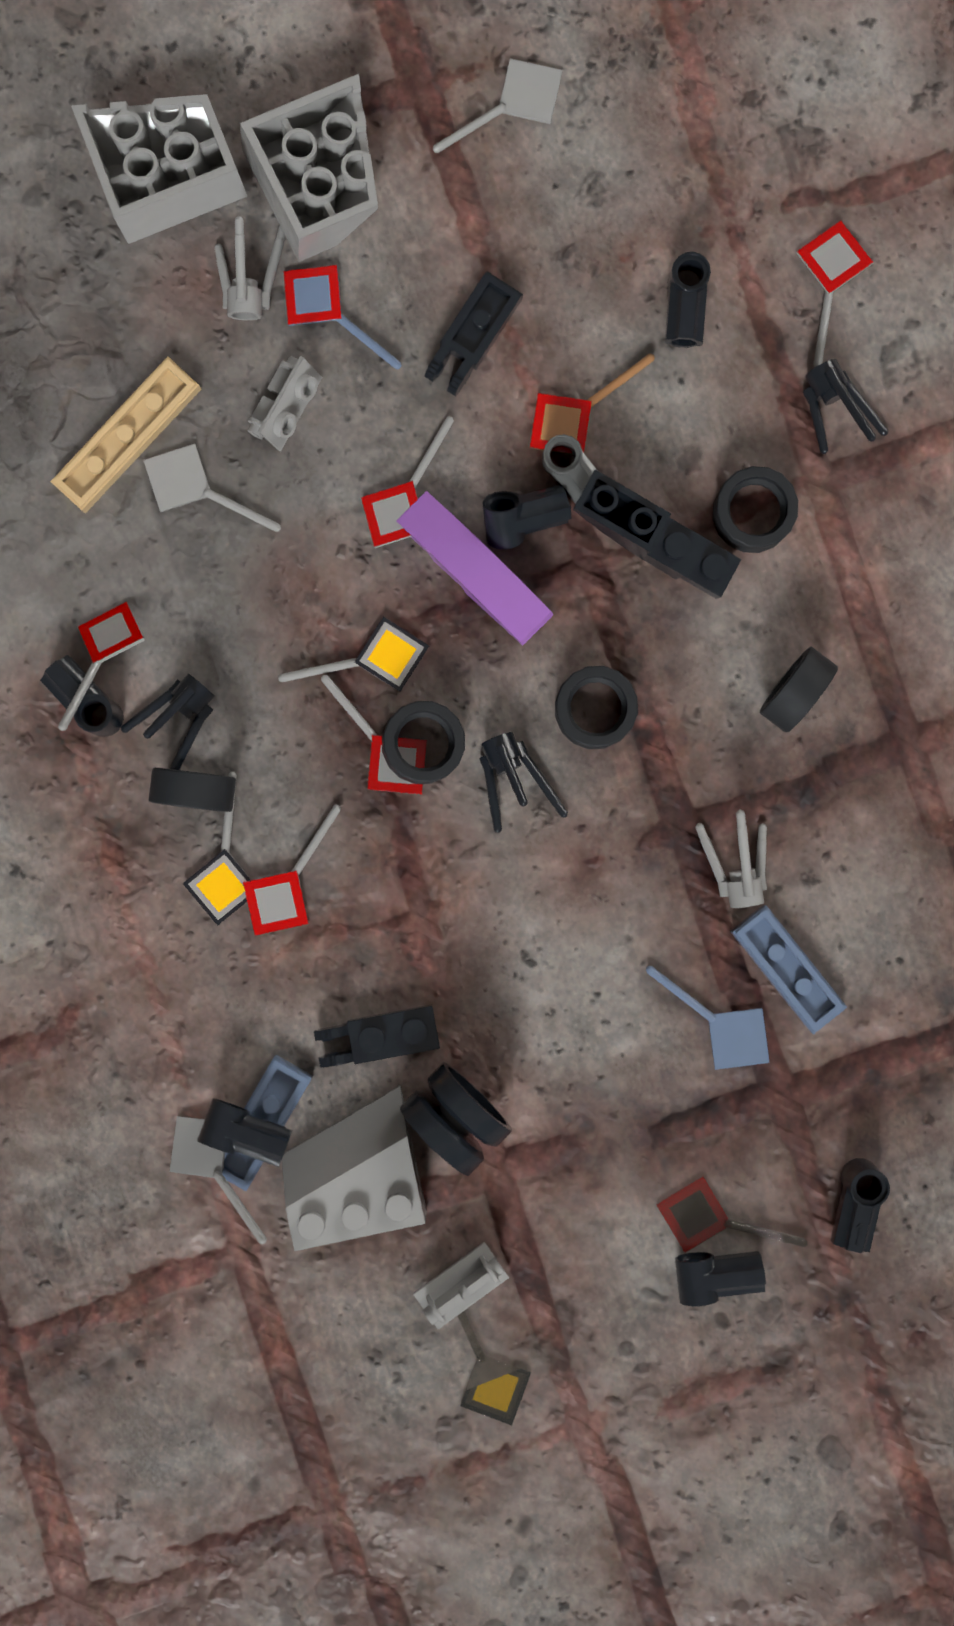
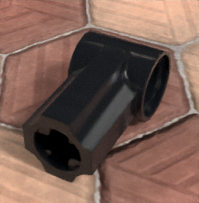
M685 252L678 256L673 263L668 278L669 294L665 344H670L674 347L690 348L702 346L707 284L711 269L708 260L700 253ZM684 270L693 271L697 274L699 283L692 286L685 285L680 281L678 273Z
M562 485L523 495H518L511 491L494 492L486 496L482 502L487 544L496 549L514 548L524 541L526 534L567 524L571 519V506Z
M69 655L51 664L44 671L45 673L40 679L66 709L86 675L84 670ZM94 681L91 682L73 716L81 729L101 737H108L117 733L122 727L124 720L123 711L119 704L111 700ZM99 705H104L107 710L106 719L99 726H94L91 721L92 712Z
M213 1098L197 1141L226 1153L234 1154L238 1152L279 1167L293 1130L249 1115L250 1111L242 1107Z
M855 1158L847 1162L841 1171L840 1181L843 1188L830 1241L834 1245L848 1251L862 1253L870 1252L880 1207L890 1194V1184L887 1177L871 1161L864 1158ZM873 1175V1182L868 1189L863 1191L856 1190L857 1182L861 1177Z
M759 1251L714 1256L708 1252H690L675 1257L679 1300L682 1305L693 1307L706 1306L719 1301V1297L765 1292V1269Z

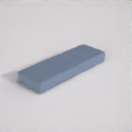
M767 905L761 906L730 931L810 1033L815 1034L847 1008Z
M275 1055L244 1109L250 1111L249 1115L285 1126L313 1076L280 1056ZM238 1152L234 1154L225 1153L223 1176L227 1181L247 1191L263 1161Z

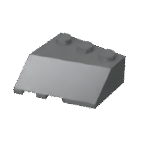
M359 74L240 123L242 151L298 262L337 246L378 209L371 154H369L365 113L361 99Z
M207 94L155 98L152 104L128 106L126 101L110 102V108L88 109L86 104L71 106L113 217L128 244L248 197Z
M401 1085L371 1104L365 1105L353 1112L352 1115L330 1128L324 1129L284 1153L282 1166L285 1208L294 1251L425 1224L427 1210L409 1123L400 1111V1106L404 1103Z

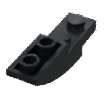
M596 469L590 476L573 508L582 518L642 560L674 579H683L716 599L722 597L742 560L671 519L670 512Z

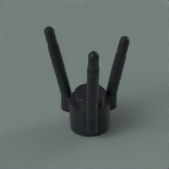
M837 359L828 360L807 373L805 377L810 387L804 390L803 394L810 407L816 438L822 454L828 452V445L818 402L820 400L825 405H830L841 399L860 430H862L870 442L875 441L876 435L868 421L881 436L888 434V429L854 387L846 371H842Z
M188 673L182 681L177 679L165 693L122 725L121 731L123 733L129 732L168 702L170 705L144 731L143 736L146 739L151 738L177 711L188 719L195 713L196 717L170 769L180 770L204 721L214 711L208 705L214 695Z
M508 732L493 737L481 744L485 756L479 758L485 773L493 828L496 833L502 831L494 769L497 775L507 774L520 806L524 807L528 803L516 769L522 766L519 759H521L562 818L568 816V812L560 802V799L529 756L524 741L517 743L513 732Z

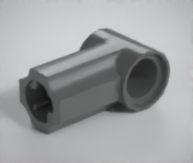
M566 434L557 435L551 438L545 445L542 465L546 473L554 477L559 485H562L566 494L576 504L590 476L596 469L595 466L583 453L579 442L572 436ZM563 446L571 450L574 456L572 465L567 468L556 467L550 459V452L554 448Z

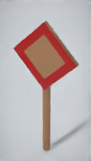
M648 354L588 400L538 393L530 448L544 450L545 445L551 438L566 434L579 442L584 453L591 407L652 363L655 359L654 355ZM563 446L552 450V452L572 454L571 450Z

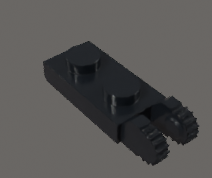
M486 271L440 341V349L428 366L425 377L432 382L435 381L442 374L452 354L463 362L450 379L447 391L456 397L466 384L473 369L477 370L523 299V294Z
M433 1004L351 1019L347 1021V1024L314 1031L315 1041L325 1042L346 1035L350 1037L352 1050L324 1054V1056L319 1057L321 1068L343 1065L354 1062L355 1065L440 1049Z

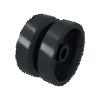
M442 1062L428 1077L429 1088L437 1100L428 1093L415 1090L400 1106V1111L429 1147L463 1175L469 1176L484 1161L483 1149L474 1136L486 1145L497 1147L512 1132V1128L502 1114L471 1082L452 1066Z

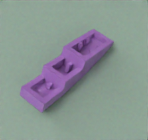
M427 491L396 520L412 536L411 538L430 555L432 560L522 646L553 616V613L490 549Z

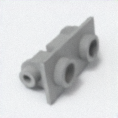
M289 356L287 361H281L277 372L267 388L272 393L278 395L276 400L274 401L262 396L252 416L248 419L251 425L247 431L261 440L265 438L279 451L283 449L288 438L294 433L299 418L308 402L316 394L317 387L322 379V376L304 357L300 356L297 359Z
M483 1242L414 1292L413 1295L422 1306V1311L432 1325L434 1324L437 1329H440L506 1281L509 1276L486 1243Z

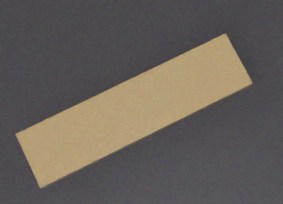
M167 356L50 482L79 509L86 513L202 390L201 387Z

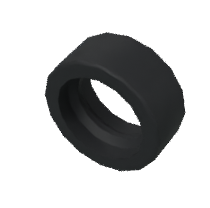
M750 466L736 471L724 482L713 503L712 519L718 535L728 546L747 553H760L774 548L791 532L798 517V498L793 485L782 473L769 467ZM750 485H760L771 490L777 497L780 505V517L776 526L769 532L761 535H749L739 530L733 523L730 515V503L734 495L741 488Z
M809 647L794 662L762 705L760 714L785 733L790 732L806 716L825 692L836 675L838 666L813 647Z
M587 666L572 673L561 685L555 701V719L562 734L573 744L586 749H605L620 742L633 728L638 715V698L631 682L619 671L606 666ZM589 683H603L610 686L618 694L621 701V715L618 722L612 729L603 733H590L582 730L575 723L571 715V701L574 694L580 687Z
M414 701L402 706L388 720L382 735V753L388 767L399 778L413 784H432L447 777L459 765L465 751V732L459 718L446 706L434 701ZM415 718H430L437 721L445 729L448 736V750L445 758L439 764L430 768H417L408 764L402 758L398 749V736L401 728L408 721Z
M153 767L148 801L177 807L231 812L233 809L236 778Z

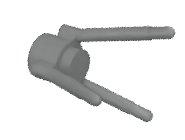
M237 216L235 218L236 278L232 280V286L223 247L221 244L215 245L216 262L223 292V309H227V316L229 318L244 321L258 320L262 317V309H270V293L285 240V234L281 226H279L262 289L258 288V281L246 278L245 235L242 217Z
M738 810L736 818L741 870L729 872L730 880H727L704 825L698 823L695 826L702 847L718 882L720 897H729L730 908H743L763 904V891L767 890L765 878L767 826L763 823L758 826L755 870L751 868L745 812Z

